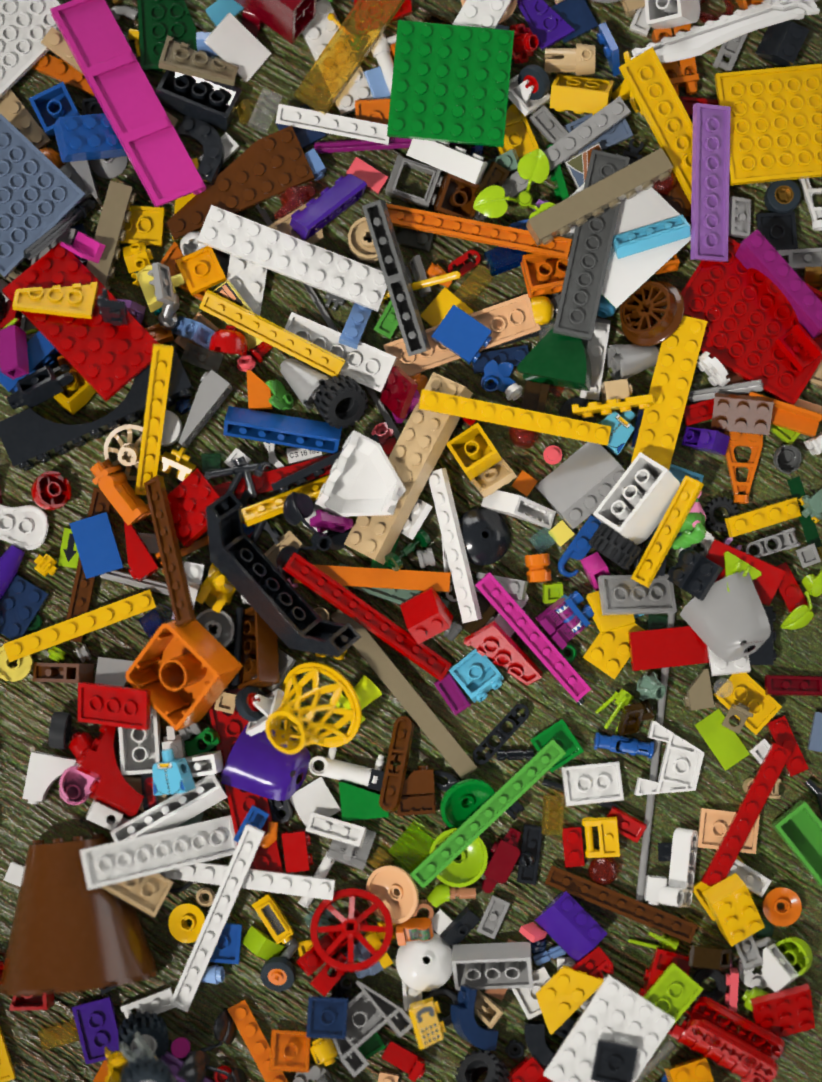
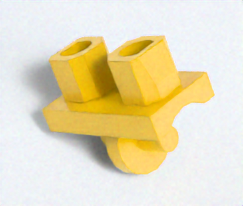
M181 447L179 451L172 449L171 453L165 451L159 457V461H161L159 471L169 474L172 467L178 469L176 478L184 481L195 471L197 465L188 462L190 456L185 454L186 448Z

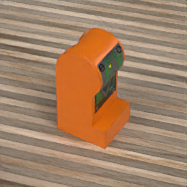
M410 918L403 923L396 924L398 946L406 945V941H428L434 936L432 922L429 918Z

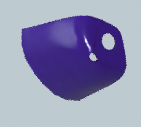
M246 725L226 760L221 783L277 801L288 800L300 788L306 778L311 759L310 752L304 747L295 754L283 753L272 745L267 737L266 729L250 736L245 733ZM290 737V741L297 740L296 738ZM291 771H295L293 777L290 776ZM300 773H303L301 781L296 784L297 777Z

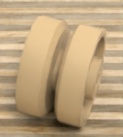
M363 217L356 220L350 227L348 233L349 249L358 261L366 264L376 263L379 261L373 240L370 243L367 242V239H372L366 218Z

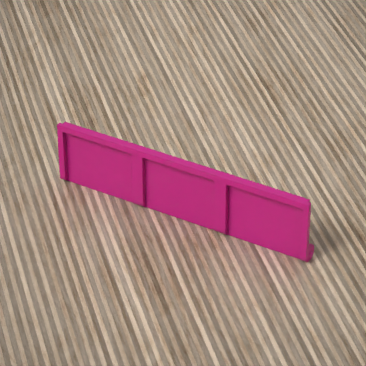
M72 0L50 8L54 21L153 205L157 208L193 193L197 195L205 191L206 186L106 1Z

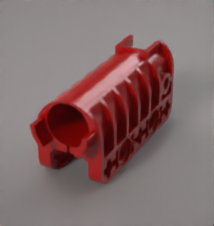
M700 997L690 1011L686 1010L682 1014L685 1016L682 1025L676 1023L670 1033V1036L676 1038L678 1043L681 1042L688 1046L689 1049L702 1054L703 1057L709 1058L716 1062V1064L727 1068L730 1072L741 1076L740 1081L772 1082L779 1069L774 1061L779 1059L785 1048V1042L780 1037L708 997ZM753 1034H756L762 1038H757Z

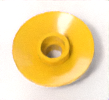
M189 903L181 904L174 908L169 916L168 925L170 933L179 942H195L205 922V916L196 905ZM188 919L192 921L191 926L187 924Z

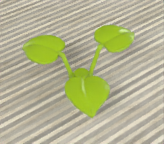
M536 149L527 153L519 160L517 166L518 174L522 179L529 181L526 191L520 192L516 199L505 197V190L501 186L492 185L479 193L473 204V209L486 217L499 218L506 213L508 208L506 201L508 200L517 203L520 208L535 209L536 211L530 214V219L556 205L545 202L538 208L532 204L533 198L529 192L532 181L541 184L549 175V161L545 153L541 149Z
M822 570L817 577L814 574H809L803 578L802 584L807 590L804 594L807 597L808 606L801 605L794 609L780 627L782 629H801L812 620L814 613L811 611L812 603L810 596L818 597L822 594Z

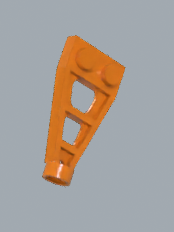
M723 431V434L730 437L725 458L734 495L733 503L749 504V492L763 447V435ZM736 446L749 447L751 449L748 462L739 463L736 461L734 454ZM737 467L748 469L746 482L737 481Z

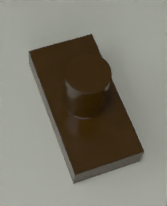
M492 162L473 196L477 197L482 190L492 185L502 187L510 171L496 162Z

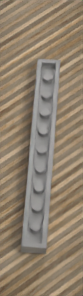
M620 96L543 151L549 161V172L631 114V111ZM518 171L514 172L506 178L502 186L505 190V197L515 198L520 192L526 190L529 180L522 179ZM476 211L473 220L482 222L487 217Z

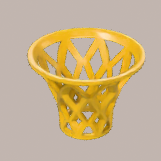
M305 662L294 667L285 677L282 691L284 692L282 703L267 718L265 725L267 737L272 745L286 754H295L310 744H317L323 747H339L348 743L357 734L362 718L361 705L354 688L339 671L323 663ZM303 672H308L299 682H297V675ZM319 673L330 677L336 683L318 688ZM313 678L312 690L302 695V687ZM342 691L346 694L351 709L334 708L341 697ZM334 692L329 704L318 705L322 694ZM314 695L311 706L300 708L303 700ZM328 710L319 722H311L315 712ZM333 713L345 715L335 724L325 723ZM282 720L284 721V730L280 729ZM351 720L347 733L338 730ZM303 722L307 723L306 729L303 725ZM290 725H292L297 732H293V729H290ZM321 729L328 730L322 734H317ZM332 733L337 735L334 737L324 738L326 736L331 735ZM290 737L300 740L290 741Z

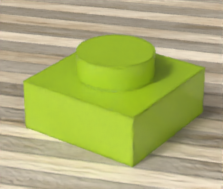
M562 582L543 583L544 604L554 603L561 599L560 597L563 596Z

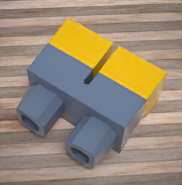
M375 932L366 933L363 937L378 951L382 945L378 935ZM359 941L354 942V961L358 959L362 962L372 957V954ZM386 952L378 963L368 969L355 973L358 978L375 975L392 965L393 962Z

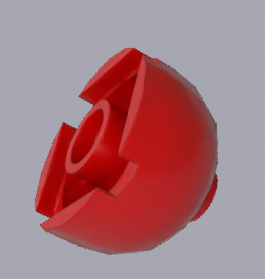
M226 325V329H219L212 335L209 345L210 351L214 350V352L247 356V339L243 333L237 331L236 327Z
M57 471L42 473L34 480L31 486L33 501L44 510L52 511L63 507L71 498V486L67 478L64 479L60 476L61 473Z

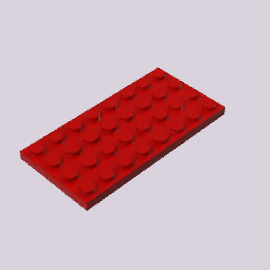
M58 243L3 288L2 292L13 303L16 289L34 287L46 289L56 285L68 287L72 286V284L90 285V282H98L92 319L20 312L106 402L151 364L153 344L159 343L128 311V325L115 326L111 323H105L103 316L99 313L100 307L97 306L98 295H102V290L106 288L71 251L60 246V243ZM107 290L108 296H109V300H116V301H118V300Z

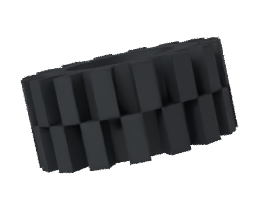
M727 497L712 499L703 509L706 514L705 523L714 532L728 531L725 521L719 522L714 518V511L718 507H723L727 510L728 517L735 516L740 513L739 509H737V504H734L733 500L727 499Z

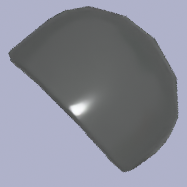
M790 444L778 447L773 455L774 466L784 474H791L793 471L798 470L802 461L800 450Z

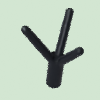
M808 779L805 785L816 795L822 815V790L811 779Z

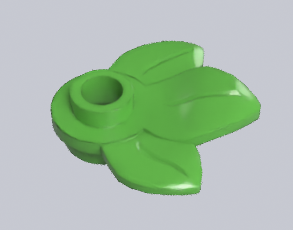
M275 379L274 381L269 380L265 382L273 393V396L269 398V403L280 410H290L293 408V397L287 393L284 385L279 380Z

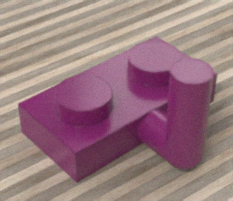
M316 510V516L310 519V526L316 527L318 532L331 530L343 533L353 527V519L330 515L323 510Z

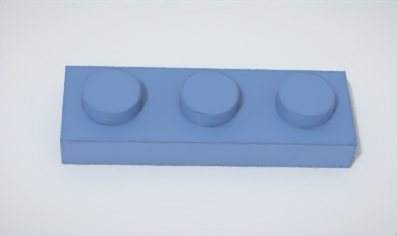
M354 303L339 338V343L357 349L373 310Z

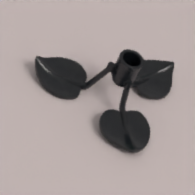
M292 492L287 496L283 505V515L288 523L297 525L302 521L313 532L311 537L313 546L298 547V549L294 546H286L280 550L277 555L276 564L278 570L286 579L293 576L284 571L283 567L294 552L307 560V555L301 550L316 551L320 549L321 551H327L330 548L333 550L343 549L346 547L344 542L352 529L350 528L343 533L327 530L328 533L324 534L316 531L305 520V518L312 514L314 503L308 495Z
M228 1008L223 1009L214 1023V1036L219 1042L212 1046L201 1048V1051H190L177 1074L179 1077L187 1082H203L206 1069L226 1075L228 1078L225 1082H246V1075L241 1068H234L230 1074L227 1071L209 1066L210 1055L206 1052L222 1046L223 1042L226 1045H230L236 1036L237 1027Z

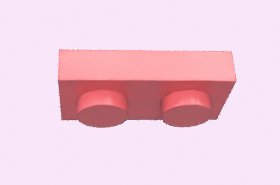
M730 967L729 974H726L725 978L726 986H729L728 993H725L724 1003L728 1005V1009L737 1012L739 971L736 967Z

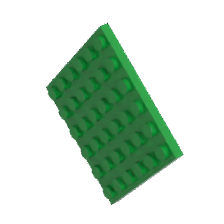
M398 20L387 137L503 147L514 31Z

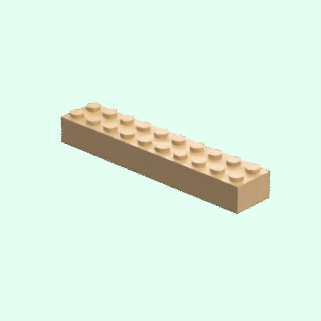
M434 372L424 388L425 390L471 398L473 394L465 386ZM419 402L411 413L388 458L406 489L397 502L394 514L358 516L344 542V545L383 565L386 562L385 556L391 552L460 419L457 416L418 409Z

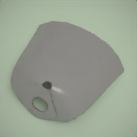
M741 571L740 574L737 572L719 580L712 585L703 601L694 597L685 605L680 613V616L710 650L724 661L731 662L753 654L763 645L771 633L769 620L749 572L745 577L742 576L744 571ZM743 640L747 641L744 645L740 644ZM755 645V648L751 651L744 652L749 646Z

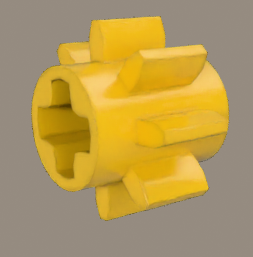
M47 553L44 556L39 554L34 560L37 564L34 569L44 577L48 573L53 576L58 570L55 567L57 561Z

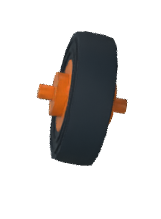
M283 957L270 958L261 969L263 984L273 991L281 992L289 989L296 978L294 965Z

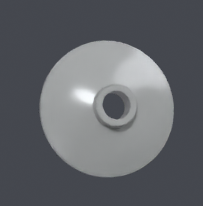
M128 156L111 158L109 161L104 159L90 160V165L98 176L112 179L124 172L127 167Z

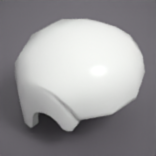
M188 232L181 239L180 249L183 257L207 246L197 242L200 232Z

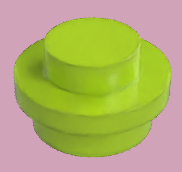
M55 646L48 649L47 652L50 654L49 658L56 663H59V661L64 662L66 655L64 651Z

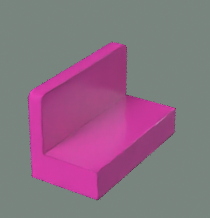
M80 231L77 232L72 245L62 241L60 243V246L77 256L95 263H99L106 245Z

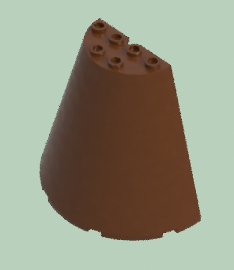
M104 833L92 834L90 839H84V835L73 836L72 841H64V838H54L52 843H44V840L32 841L33 845L28 846L0 981V994L31 996L55 992V994L101 989L105 988V986L135 983L158 975V967L135 907L101 887L87 890L79 850L110 843L108 837H104Z

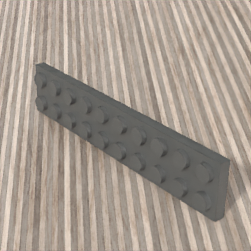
M592 149L584 189L627 167L630 157ZM620 204L612 209L608 207L604 210V213L596 218L594 216L588 218V221L579 227L575 226L553 333L591 341Z

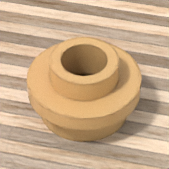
M208 887L201 888L196 894L197 903L202 907L212 905L215 898L214 891ZM208 894L209 900H204L202 895Z

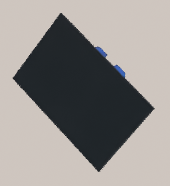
M672 842L658 843V862L671 861Z

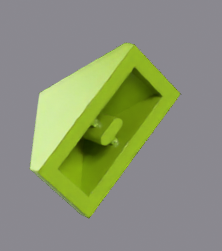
M253 925L241 941L252 953L265 960L278 957L284 948L283 944H276L272 937Z

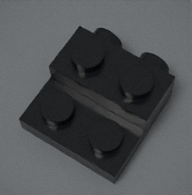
M688 547L679 553V561L676 566H672L669 569L667 580L703 601L723 568Z

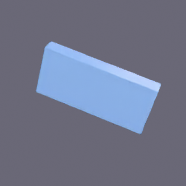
M380 66L365 71L364 74L373 99L391 98Z

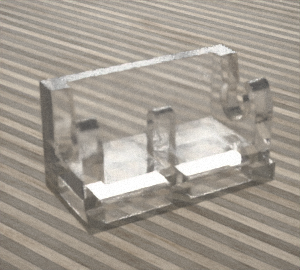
M263 88L247 126L262 133L268 132L283 96Z

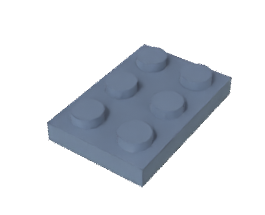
M592 113L565 125L566 131L569 133L593 116ZM624 118L578 151L577 154L596 143H599L604 151L632 138L633 133L626 119Z

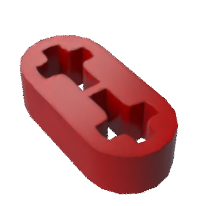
M475 250L465 252L449 264L448 273L453 271V266L457 268L463 265L459 271L461 273L460 278H462L480 264V254ZM469 255H471L472 257H477L475 259L476 263L473 264V262H469L468 264H465V262H467L469 259Z

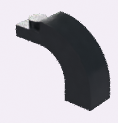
M524 1021V1036L528 1049L535 1060L546 1068L557 1051L551 1049L545 1042L544 1021Z

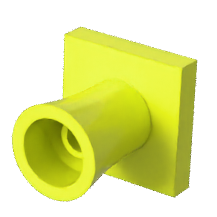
M365 675L354 687L360 701L361 711L382 695L378 687ZM341 694L336 704L337 708L351 709L347 696ZM363 715L361 718V723L365 720Z

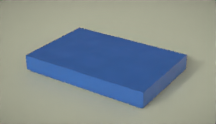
M108 512L69 523L86 579L124 568Z

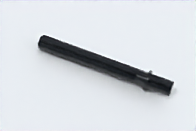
M88 198L82 204L76 205L71 213L23 251V256L28 260H32L80 219H85L87 214L96 207L95 200Z

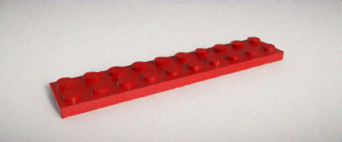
M236 688L224 692L237 694L241 689ZM214 703L209 709L212 728L218 732L221 743L216 747L217 751L221 750L225 766L236 740L249 721L240 716L236 706L234 714L214 710ZM225 785L235 835L252 805L270 814L261 829L267 834L269 822H273L268 798ZM277 840L268 848H258L250 868L284 873Z

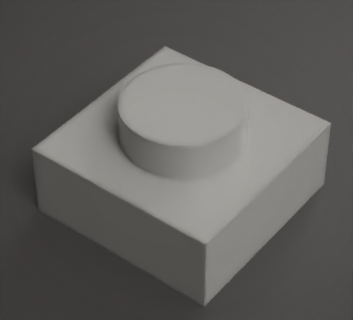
M814 543L795 550L802 568L821 562Z

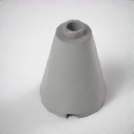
M609 345L610 348L606 350L607 367L612 369L611 378L613 380L628 379L656 365L660 348H657L656 345Z
M287 358L280 365L281 374L303 406L307 409H312L314 407L312 404L315 403L317 398L316 392L320 391L319 387L324 385L326 380L330 381L332 379L294 358Z

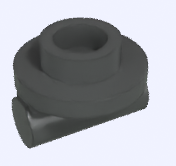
M454 620L451 627L444 631L443 636L453 641L462 630V626L456 624Z

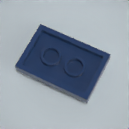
M16 575L0 600V633L11 640L25 636L28 628L31 627L36 615L39 614L50 594L21 576Z

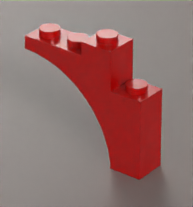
M100 725L99 731L101 733L99 738H95L91 748L93 750L87 749L79 754L76 763H78L76 769L97 779L90 786V798L132 817L137 814L144 796L128 784L118 768L114 753L116 726Z

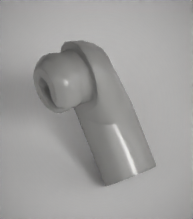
M125 5L113 6L110 9L115 20H119L120 15H125L133 20H136L138 17L137 10Z

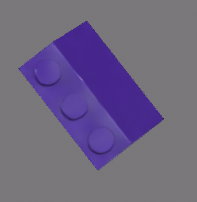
M567 891L560 892L535 919L537 924L575 962L594 949L608 934Z

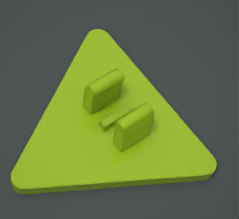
M728 551L724 553L726 577L737 572L740 574L741 571H744L742 576H747L749 572L753 581L762 575L759 570Z

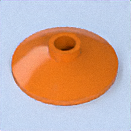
M778 887L766 894L762 909L764 916L770 923L779 927H786L798 920L802 911V904L799 896L793 890L786 887ZM780 902L784 904L782 909L777 907Z

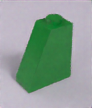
M339 781L342 821L389 817V812L383 810L379 805L380 793L352 783Z

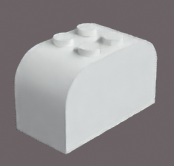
M645 0L646 25L654 29H669L695 23L699 20L700 0Z
M640 452L593 515L601 523L608 525L626 539H630L637 545L641 544L661 522L680 487V483L668 469Z

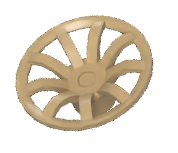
M125 424L115 428L108 435L104 444L105 460H110L108 452L117 453L118 459L112 464L116 466L121 463L126 466L125 474L128 480H136V476H130L131 465L138 469L139 446L142 434L133 443L132 429L142 432L143 427L136 424ZM127 429V443L117 434L118 432ZM113 437L118 441L121 448L109 447Z

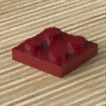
M393 366L380 400L398 418L405 419L418 384L400 367Z

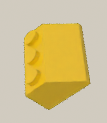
M557 74L551 86L549 108H554L555 111L559 112L570 110L576 114L592 113L594 115L610 103L614 81Z

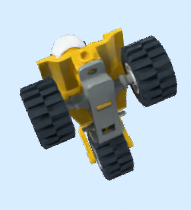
M138 1011L136 1015L130 1014L129 1019L125 1018L123 1025L119 1027V1052L112 1053L107 1046L104 1048L105 1057L108 1059L109 1073L105 1078V1082H178L171 1074L168 1064L164 1065V1061L161 1056H165L167 1053L166 1049L169 1046L166 1022H163L161 1016L157 1018V1013L154 1012L149 1014V1011H145V1013Z

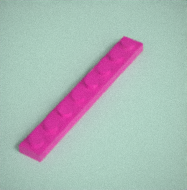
M490 572L475 584L476 588L576 702L591 690L587 683Z

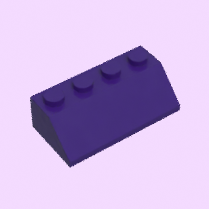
M348 174L346 177L341 176L335 181L336 185L332 188H325L320 193L321 196L319 198L311 199L306 204L305 209L302 211L299 209L291 216L290 226L303 241H307L361 199L367 183L352 174Z

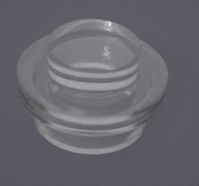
M720 678L714 683L713 690L717 696L725 698L733 692V684L726 678Z

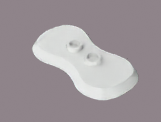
M0 504V540L7 541L23 550H33L40 547L45 541L48 532V517L46 513L34 505L7 507Z

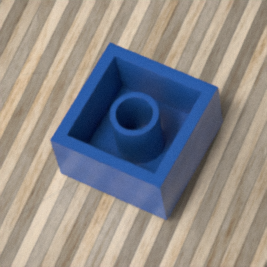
M64 82L28 98L49 138L55 136L53 125L59 117L80 115Z

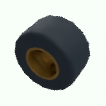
M792 180L774 181L769 185L764 194L765 206L771 213L791 212L798 206L801 199L799 186Z

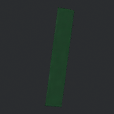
M800 476L787 480L792 498L797 497L798 501L800 497L806 495ZM799 502L798 505L801 512L799 519L807 544L814 543L816 549H820L822 544L814 519L812 520L810 515L807 518L802 515V511L805 508Z

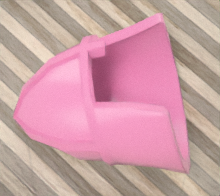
M71 766L60 777L59 792L60 798L64 802L77 806L83 804L88 799L91 793L89 790L90 786L97 779L77 770V766Z

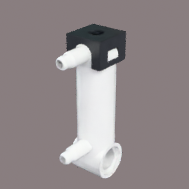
M330 747L327 757L317 755L310 760L309 769L316 776L332 778L381 791L385 773L382 770L384 755L382 754L378 755L375 768L336 760L337 747ZM316 760H321L324 763L323 770L318 771L314 768Z

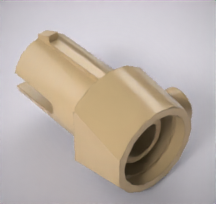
M576 43V48H545V72L549 75L551 73H576V76L595 74V45Z

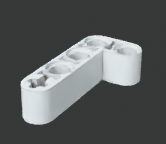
M676 828L674 831L668 887L663 886L660 889V904L675 907H689L691 905L698 847V832L696 830Z

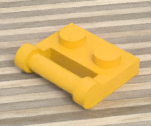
M617 817L582 818L586 838L585 857H620ZM592 826H598L600 849L594 848Z

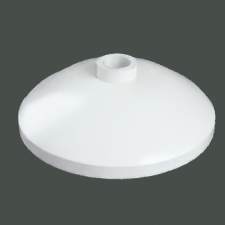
M436 933L428 941H406V945L400 946L396 955V968L402 981L410 988L424 992L433 991L443 986L453 972L451 946ZM423 957L430 959L429 964L423 963Z

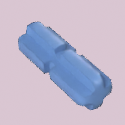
M555 945L549 948L548 951L544 950L534 954L533 959L535 964L539 966L551 961L550 958L555 959L565 955L566 952L559 945Z

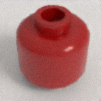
M77 732L70 738L71 741L68 747L76 759L81 752L87 749L93 750L91 746L94 739L90 733Z

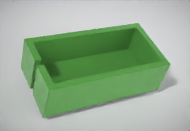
M800 800L773 821L771 826L817 884L822 887V822L808 804Z

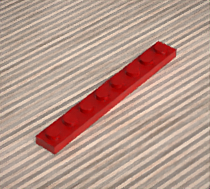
M774 742L770 746L701 879L702 883L712 887L726 879L791 754V751Z

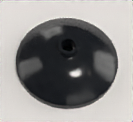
M475 508L459 518L469 563L480 566L490 565L505 555L510 545L511 535L507 522L499 513L487 508ZM482 532H486L488 537L483 538Z

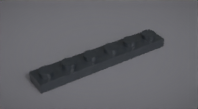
M376 434L369 437L380 444ZM342 451L271 484L274 492L282 494L289 491L290 486L294 484L299 486L308 481L307 478L313 475L315 478L326 473L325 469L333 466L336 458H339Z

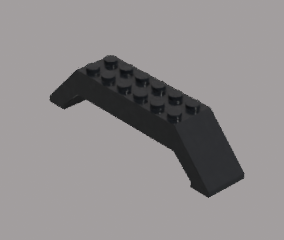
M231 491L208 505L205 510L211 562L289 649L339 657L361 638L349 622L345 625L323 620L246 535L241 513L243 504Z

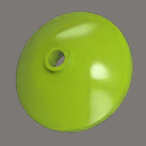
M457 828L448 829L438 835L431 845L429 855ZM480 837L475 839L461 853L459 860L454 859L436 877L442 883L452 887H465L476 882L483 875L488 862L487 849Z

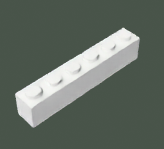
M211 774L197 781L195 789L171 796L112 830L110 834L114 842L173 829L226 799L227 795L215 774Z

